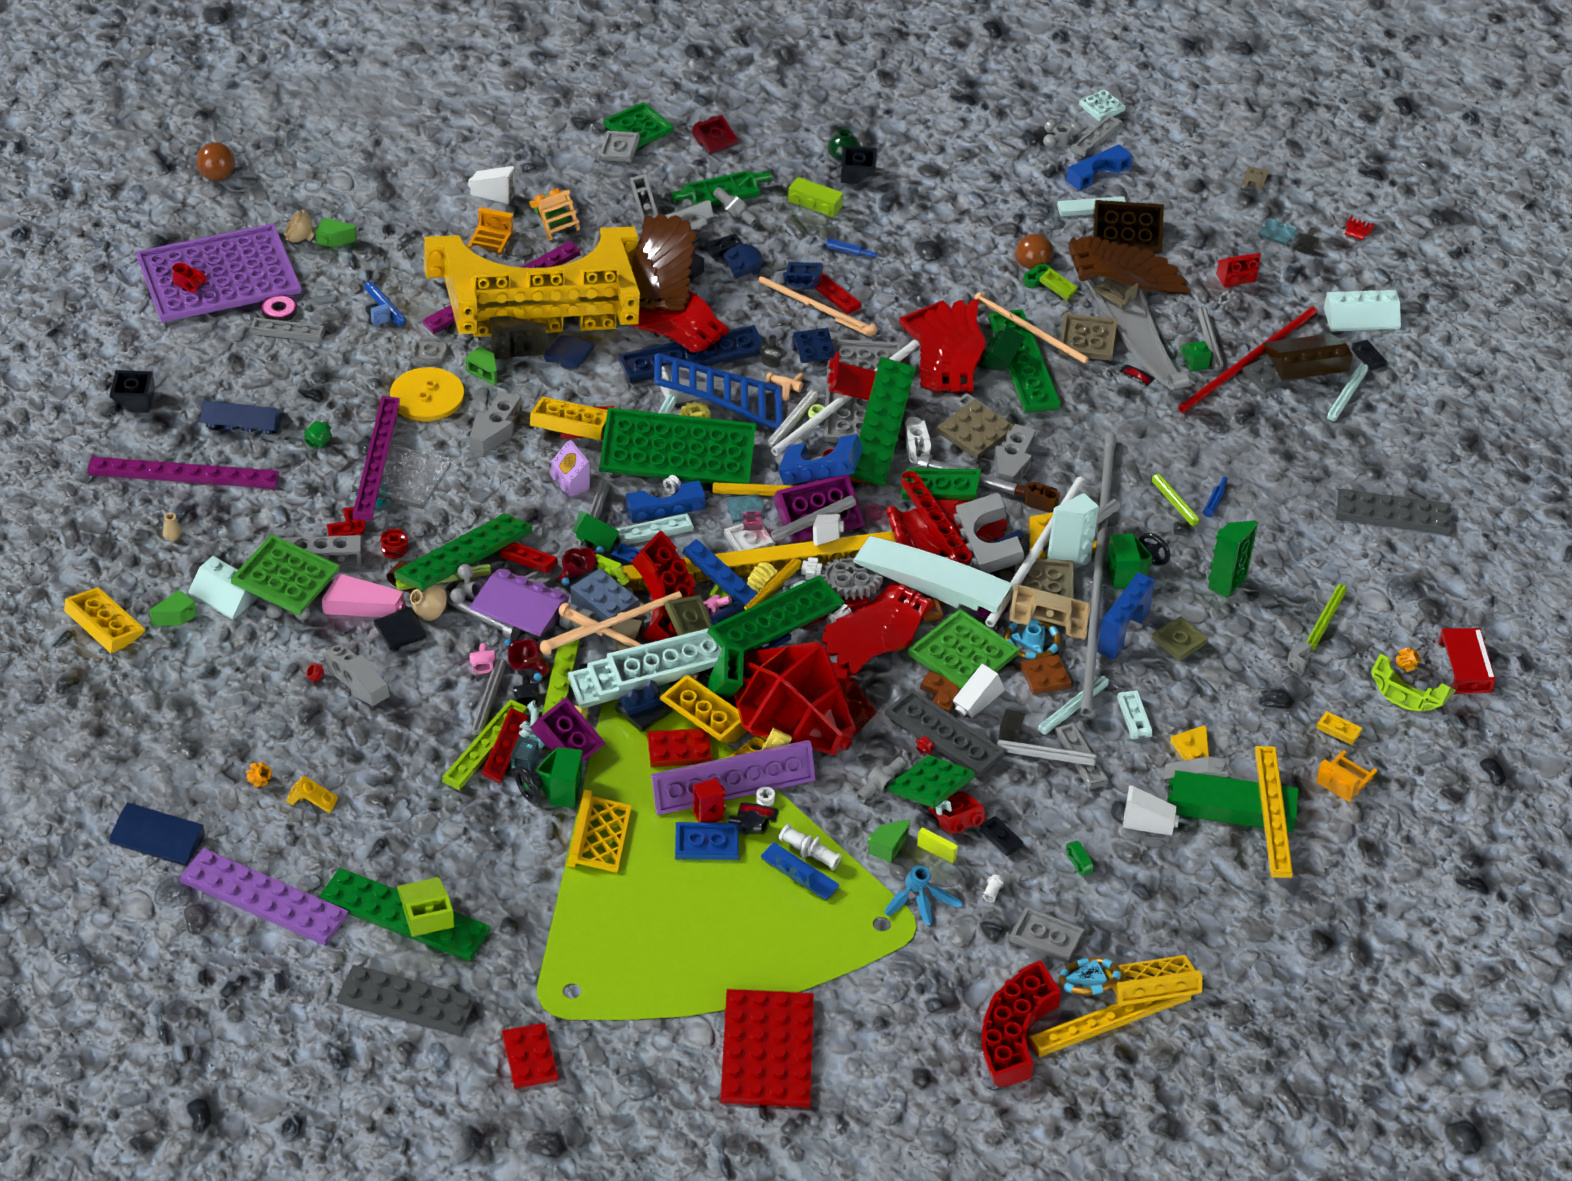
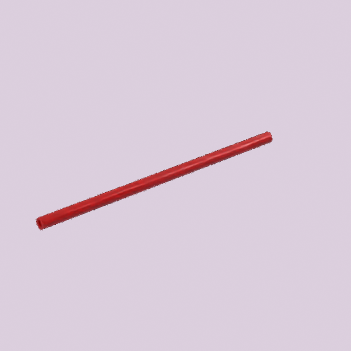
M1314 306L1310 307L1265 342L1284 339L1318 313L1317 308ZM1265 342L1180 404L1178 410L1181 413H1185L1240 372L1243 367L1266 352L1263 346Z

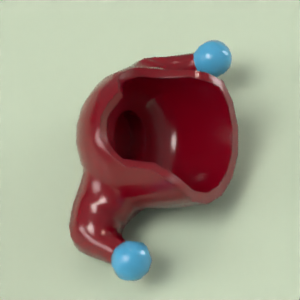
M598 546L596 550L587 547L567 550L562 557L563 570L558 580L559 583L567 586L573 578L582 577L589 573L596 565V555L603 554L604 548Z
M530 638L516 641L511 639L505 640V646L508 647V661L513 669H534L539 673L534 674V680L536 681L542 680V678L551 673V666L543 659L540 644L536 640Z

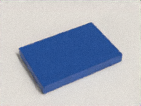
M676 822L675 859L738 860V823Z

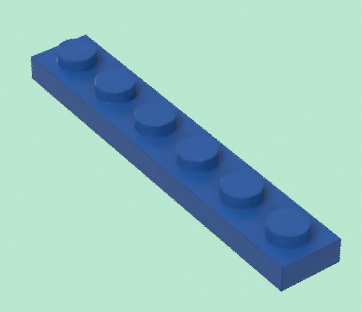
M698 539L683 549L682 554L734 601H741L746 606L757 595L748 584Z

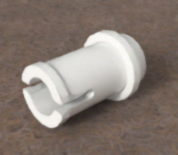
M843 604L833 614L830 613L828 615L827 623L831 624L836 622L838 618L846 617L847 614L852 613L850 608L846 610L848 606Z
M992 875L988 878V885L982 895L983 899L987 902H994L999 890L1004 886L1003 878L999 875Z

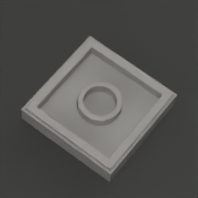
M607 131L598 156L599 160L632 162L640 134L635 132Z

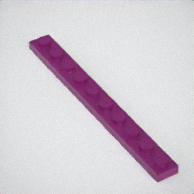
M568 241L521 268L560 266L580 256V249L571 241ZM451 305L423 319V325L432 334L456 323Z
M381 396L353 510V519L371 521L373 519L400 406V398Z
M91 456L87 468L88 475L276 489L279 480L278 470Z

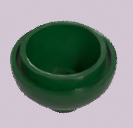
M842 129L829 140L827 150L831 156L842 160L843 146L861 147V144L850 130Z

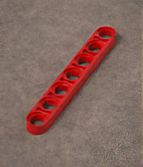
M913 471L904 472L901 479L902 487L953 561L969 566L972 556L970 550L919 475ZM912 478L914 482H908L905 479ZM921 491L923 494L917 495L914 492ZM923 504H930L932 507L926 508ZM936 516L939 517L941 520L935 521L931 517ZM945 529L950 533L944 534L940 530ZM954 542L957 543L958 546L952 547L949 545V543ZM958 556H965L967 559L961 560Z

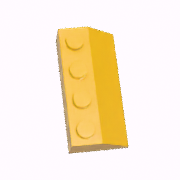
M689 675L684 676L660 696L661 701L720 742L735 743L747 732L742 727L737 708Z

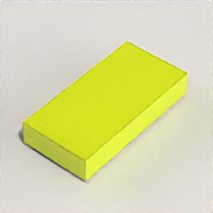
M925 828L919 830L917 846L952 864L955 862L958 845Z

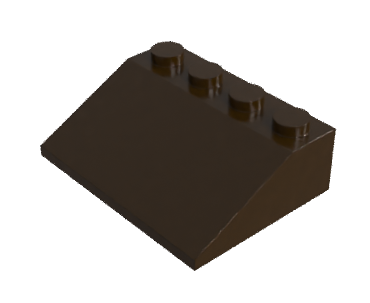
M1095 200L1093 207V238L1099 237L1101 241L1108 240L1109 244L1117 242L1118 246L1127 244L1129 248L1137 246L1140 251L1147 249L1152 250L1154 253L1162 254L1164 204Z
M1331 333L1265 342L1263 344L1282 381L1350 371L1353 354L1347 343Z

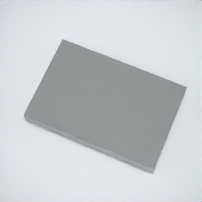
M1025 907L1010 935L1009 941L1069 964L1085 934V929Z

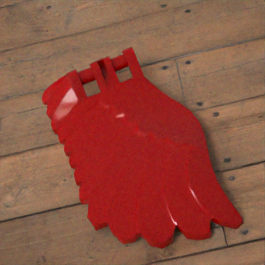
M690 295V298L687 300L688 303L683 305L686 308L683 311L662 310L661 308H657V310L640 309L638 324H630V326L638 327L641 330L656 332L657 334L670 337V339L675 340L684 348L689 349L690 352L705 351L709 345H713L720 340L721 336L729 333L728 327L714 316L707 303L695 295Z
M974 299L967 306H965L963 300H958L953 303L952 308L946 303H941L936 310H927L925 319H919L918 327L920 330L918 331L921 345L919 377L922 388L934 392L949 391L960 393V391H967V393H973V374L985 351V338L977 324L979 300ZM942 377H949V383H942ZM960 377H967V383H960Z
M936 500L961 537L959 529L962 528L960 525H956L954 514H956L955 506L973 500ZM923 504L926 508L932 507L930 504ZM895 506L886 509V514L890 518L891 529L895 532L894 538L896 543L940 555V552L945 555L948 554L917 508L906 512H901ZM936 516L931 517L935 521L941 520L939 517ZM1004 519L988 523L977 531L976 536L983 542L991 543L1005 536L1003 531H1006L1008 524ZM945 529L940 530L944 534L950 533ZM949 543V545L952 547L958 546L957 543Z
M890 584L868 605L825 626L822 643L827 645L826 649L829 656L838 655L836 659L838 665L844 667L849 664L850 673L855 676L874 656L898 651L910 645L917 633L922 618L932 609L934 602L929 598L925 599L922 594L915 590H909V587L904 584ZM906 596V600L904 601V603H902L901 601Z

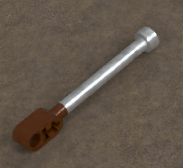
M926 453L921 454L917 468L964 469L933 460L932 455ZM981 474L980 485L1023 497L1024 504L1028 507L1051 513L1059 505L1060 492L1054 487L1037 482H1029L1026 486Z
M399 561L386 574L388 581L392 585L396 586L397 580L395 579L394 571L408 563ZM416 588L405 589L404 591L411 594ZM445 590L447 604L502 630L503 636L511 640H515L519 636L521 629L471 610L470 605L472 602L467 600L460 604L452 602L450 599L451 592Z

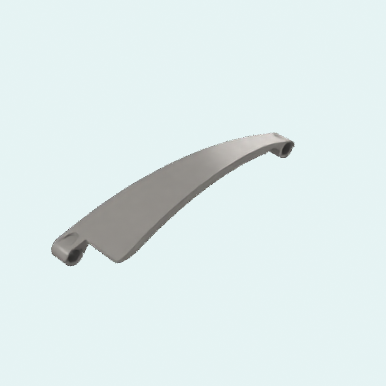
M1094 276L1088 279L1086 282L1106 318L1118 319L1117 335L1143 367L1171 390L1189 387L1191 383H1189L1187 372H1177L1165 351L1151 318L1142 289L1137 288L1135 301L1129 297L1128 302L1125 305L1123 304L1122 310H1120L1119 305L1093 291V287L1106 278L1126 290L1131 288V286L1103 276ZM1102 288V289H1104V290H1106V291H1108V292L1114 294V293L1111 292L1110 290L1105 289V288Z

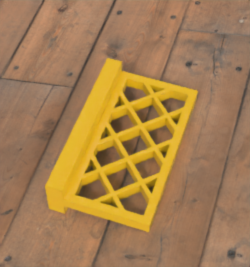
M584 789L567 866L575 868L577 863L617 873L632 805L591 796L592 791ZM593 804L601 805L605 810L597 812ZM618 809L626 811V813L618 817L613 811ZM609 814L613 820L606 823L602 816ZM597 819L601 826L594 828L590 822ZM617 824L622 830L614 833L610 827ZM605 829L610 836L603 839L598 832ZM594 835L598 841L590 844L586 838ZM614 840L618 846L611 849L607 842ZM602 845L607 852L599 855L594 848ZM590 851L594 858H584L582 854ZM611 856L615 861V865L606 863L603 859Z
M1186 955L1118 965L1122 976L1119 982L1112 987L1116 994L1118 1006L1202 993V973L1200 970L1194 969ZM1103 967V973L1107 981L1111 979L1113 971Z

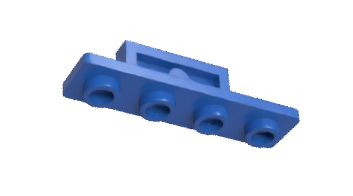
M772 843L761 855L762 860L824 900H828L839 888L837 882L776 843Z

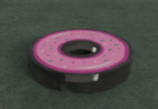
M286 295L272 296L262 302L261 313L265 319L285 321V319L289 318L290 320L297 314V304L293 298Z

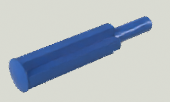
M830 238L827 239L825 245L827 249L855 256L862 254L877 258L878 255L875 252L863 250L862 246Z
M1225 476L1220 484L1215 486L1203 510V514L1206 517L1214 515L1224 494V486L1228 480Z

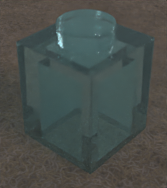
M519 737L511 752V768L516 769L518 766H523L531 772L539 756L538 741Z

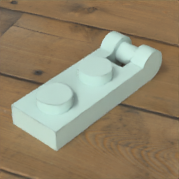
M1138 691L1118 693L1117 699L1127 723L1131 740L1138 739L1140 736L1145 738L1152 737V729Z

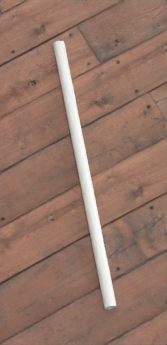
M912 340L889 359L900 362L919 347V342ZM847 395L839 396L771 449L772 454L778 456L788 446L803 437L853 397Z
M1077 477L1061 504L1078 495L1085 483L1084 478ZM1053 516L1010 583L1013 584L1012 589L997 613L991 612L985 621L988 627H994L1012 599L1014 585L1022 583L1050 539Z

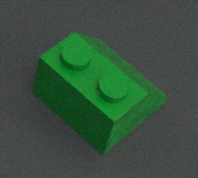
M580 510L572 532L577 534L576 539L584 543L588 540L594 543L593 548L596 549L598 546H602L609 552L620 531Z

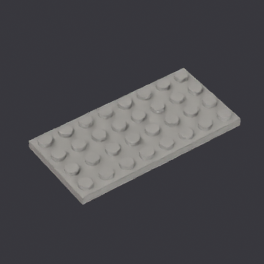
M832 339L835 353L840 352L839 362L870 370H875L878 367L880 357L889 359L901 349V343ZM827 364V376H828V373L831 371V369H828V364ZM829 383L826 384L825 407L842 395L828 391ZM853 397L827 417L824 426V442L838 443L841 436L858 434L859 437L868 401Z

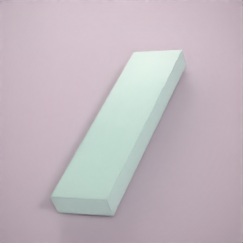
M1124 196L1057 201V207L1061 217L1093 214L1095 200L1126 201Z
M688 513L617 528L616 530L620 532L616 538L619 543L630 545L651 540L660 530L666 536L693 531L694 526Z

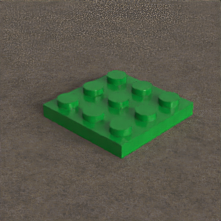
M645 102L603 119V125L610 131L639 133L640 139L637 148L674 132V126Z
M928 755L888 785L890 793L935 809L936 806L973 780L975 773L974 770Z

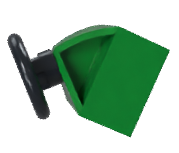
M1149 532L1143 533L1139 538L1133 533L1110 535L1106 562L1113 589H1125L1138 572L1146 575L1152 564L1157 566L1167 564L1171 556L1167 543L1160 536ZM1146 538H1150L1157 541L1158 543L1150 544L1144 540ZM1161 547L1165 552V557L1162 560L1159 555Z
M557 747L533 773L523 766L516 767L514 772L515 781L525 799L532 804H537L540 801L539 788L541 787L550 805L576 808L583 778L582 750Z

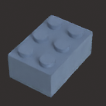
M601 568L571 586V603L577 605L581 610L585 608L595 612V621L602 622L617 616L618 613L627 612L639 607V599Z

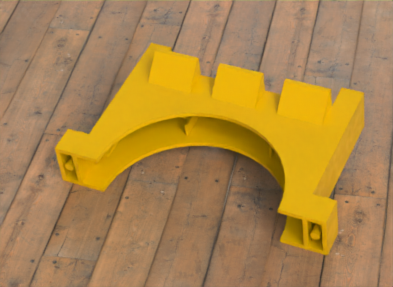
M635 226L600 228V241L588 255L568 264L546 268H521L489 261L468 249L462 242L460 235L424 237V270L426 279H445L458 334L473 333V337L509 335L510 320L526 319L527 334L563 332V317L579 316L581 331L616 329L617 316L620 325L638 324L640 292L631 269L638 246V235Z

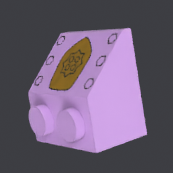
M569 440L551 461L552 469L550 474L553 480L559 483L562 491H565L569 497L590 490V462L573 441Z

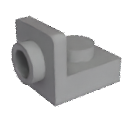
M1306 641L1289 652L1286 664L1299 676L1304 674L1306 662L1310 658L1311 645Z

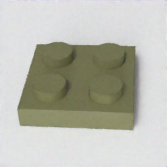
M700 595L670 600L664 604L678 636L708 629L713 626Z
M1181 616L1152 634V640L1178 661L1183 660L1208 642V638Z

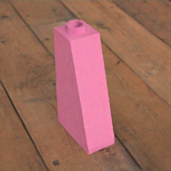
M339 573L322 599L323 613L329 615L384 617L404 610L406 605L403 591Z

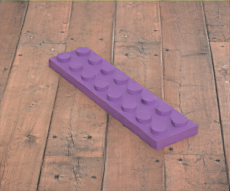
M809 740L650 774L657 815L693 808V785L717 778L719 784L723 785L726 790L724 801L756 794L757 790L761 787H770L775 790L816 781L812 745Z
M205 848L199 852L179 877L180 882L324 946L327 945L349 916L348 910Z

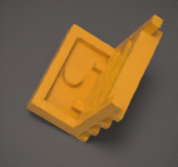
M556 188L550 190V194L546 196L544 193L534 196L535 200L529 201L531 208L539 209L549 241L553 240L551 233L572 225L575 226L576 231L580 230L579 220L576 218V210L573 208V201L570 199L569 190ZM568 205V212L546 219L545 213ZM571 215L573 221L552 229L549 228L548 223Z
M480 207L478 210V226L467 248L471 249V247L478 245L486 251L496 252L497 255L503 254L504 248L507 247V242L511 239V234L513 235L514 233L513 213Z
M1343 750L1332 762L1324 759L1320 763L1316 783L1350 803L1353 797L1357 796L1359 791L1365 788L1368 781L1372 780L1378 770L1374 768L1369 772L1345 758L1344 756L1347 751Z

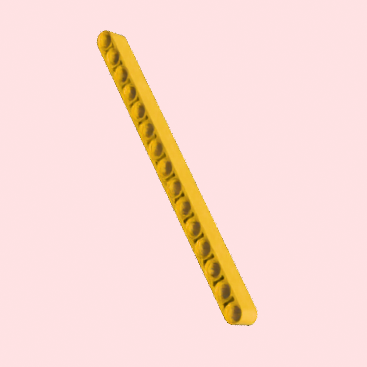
M887 531L841 537L820 545H814V541L714 555L736 575L743 577L750 576L754 568L759 563L764 562L771 564L777 572H780L793 558L801 560V567L799 569H802L803 560L808 561V557L818 558V563H823V566H827V562L833 563L834 558L840 560V556L844 559H847L848 555L854 558L869 536L892 542L896 541L894 538L895 533ZM684 558L686 561L685 566L688 573L692 574L694 583L712 581L688 558ZM633 565L623 566V572L627 573L630 577V581L622 585L624 588L631 587L633 591L648 589L644 579Z

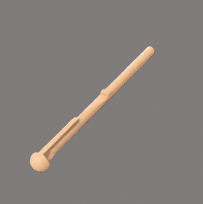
M759 277V283L794 298L808 307L811 304L820 311L835 317V321L869 337L877 333V327L873 323L870 325L865 324L765 277Z
M979 292L975 295L974 299L979 300L978 305L984 304L1082 363L1086 364L1089 358L991 300L986 299L985 293Z
M678 591L630 611L618 613L615 617L589 627L581 626L551 639L543 640L540 644V650L543 654L550 655L552 649L664 606L667 601L681 599L682 595Z
M563 603L559 607V614L562 617L580 626H585L586 628L599 623L571 609L570 603ZM609 627L595 632L600 636L605 634L630 647L643 645ZM700 673L690 675V677L697 680Z

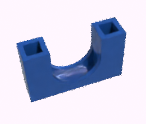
M858 434L841 436L835 449L830 454L816 460H811L806 443L790 445L787 447L778 472L783 485L854 474L863 447Z
M1138 572L1102 619L1098 653L1111 659H1116L1124 648L1126 631L1130 620L1142 624L1150 613L1155 579Z

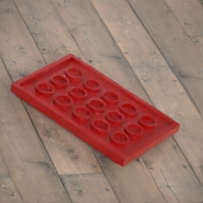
M726 989L720 1103L810 1107L814 993Z

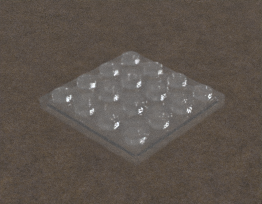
M390 444L378 498L424 509L452 466V459ZM363 470L353 483L352 492L358 493Z

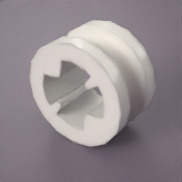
M671 475L663 481V485L668 493L674 494L680 489L681 482L675 475Z
M761 787L757 790V804L769 807L774 804L775 792L772 788Z

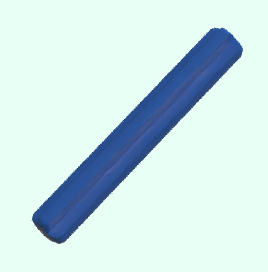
M372 281L366 282L364 284L365 290L379 305L386 303L389 305L392 320L399 327L406 325V318Z

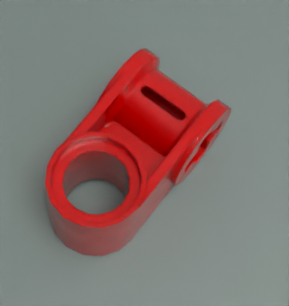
M179 262L172 266L173 283L190 293H195L200 285H204L207 282L203 272L185 263Z

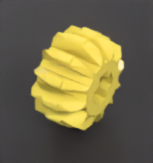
M694 401L692 404L687 402L686 406H682L680 415L711 419L708 405H703L702 402L696 403Z
M766 562L759 563L748 577L747 584L758 594L778 572L771 564Z

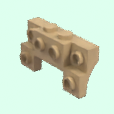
M1019 584L1014 585L1012 604L1009 610L1010 621L1029 625L1031 618L1065 626L1066 635L1074 639L1085 640L1087 636L1090 603Z

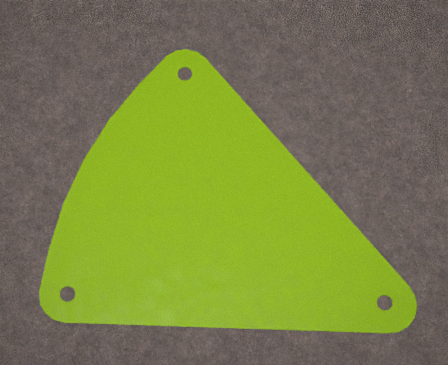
M619 699L602 703L596 732L606 744L589 758L537 984V999L544 1010L555 1017L566 1020L655 1019L687 1017L723 1011L726 1007V989L783 992L805 991L874 962L904 947L913 938L917 927L915 916L910 909L903 904L894 914L887 916L885 909L895 895L777 789L774 790V804L770 806L778 809L776 821L769 820V826L764 835H743L738 830V860L675 859L676 822H697L692 812V808L657 815L650 774L691 765L650 767L647 731L696 729L700 727L672 708L670 714L641 732L615 710V704L619 702ZM709 734L712 761L727 758L735 752L728 744L720 742ZM584 789L592 791L591 796L632 805L617 873L577 863L575 868L567 866ZM756 794L725 800L726 810L724 811V819L715 823H729L730 815L743 817L744 815H737L740 803L757 804ZM593 804L597 812L605 810L603 806ZM618 809L613 811L618 817L626 813V811ZM609 814L602 816L606 823L613 820ZM597 819L590 822L594 828L601 826ZM617 824L610 827L614 833L622 830ZM790 824L791 828L804 833L807 837L811 835L812 840L819 836V844H823L827 849L836 854H842L837 867L832 871L829 866L820 861L818 862L812 856L804 859L801 858V850L794 848L793 845L784 840H779V835L784 826ZM605 829L598 832L603 839L610 836ZM594 835L586 838L590 844L598 841ZM614 840L607 842L611 849L618 846ZM772 843H776L837 882L839 888L828 900H824L762 860L761 855ZM602 845L594 848L599 855L607 852ZM590 851L582 854L584 858H594ZM611 856L603 859L606 863L615 865V861ZM878 917H884L891 922V926L886 931H878L873 927V921ZM568 984H576L581 988V994L576 998H567L563 994V988Z

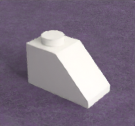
M840 514L817 515L813 525L814 545L824 544L840 538L841 532H844V521H841Z

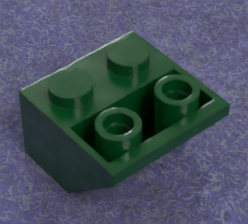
M1006 326L1003 330L999 329L995 336H992L988 341L987 345L989 347L987 350L985 349L979 367L1004 371L1012 362L1025 337L1009 326Z

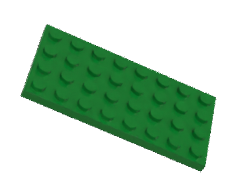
M608 407L599 472L663 479L675 475L681 481H700V483L709 484L715 482L749 484L756 423Z

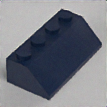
M202 400L200 423H206L205 427L217 428V425H224V429L228 430L242 427V431L246 432L261 429L260 433L272 434V431H278L284 410Z

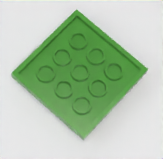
M271 534L231 577V584L297 615H301L339 572L340 565Z
M959 609L910 647L908 655L932 672L946 677L961 690L981 664L998 672L1018 655L1020 649Z

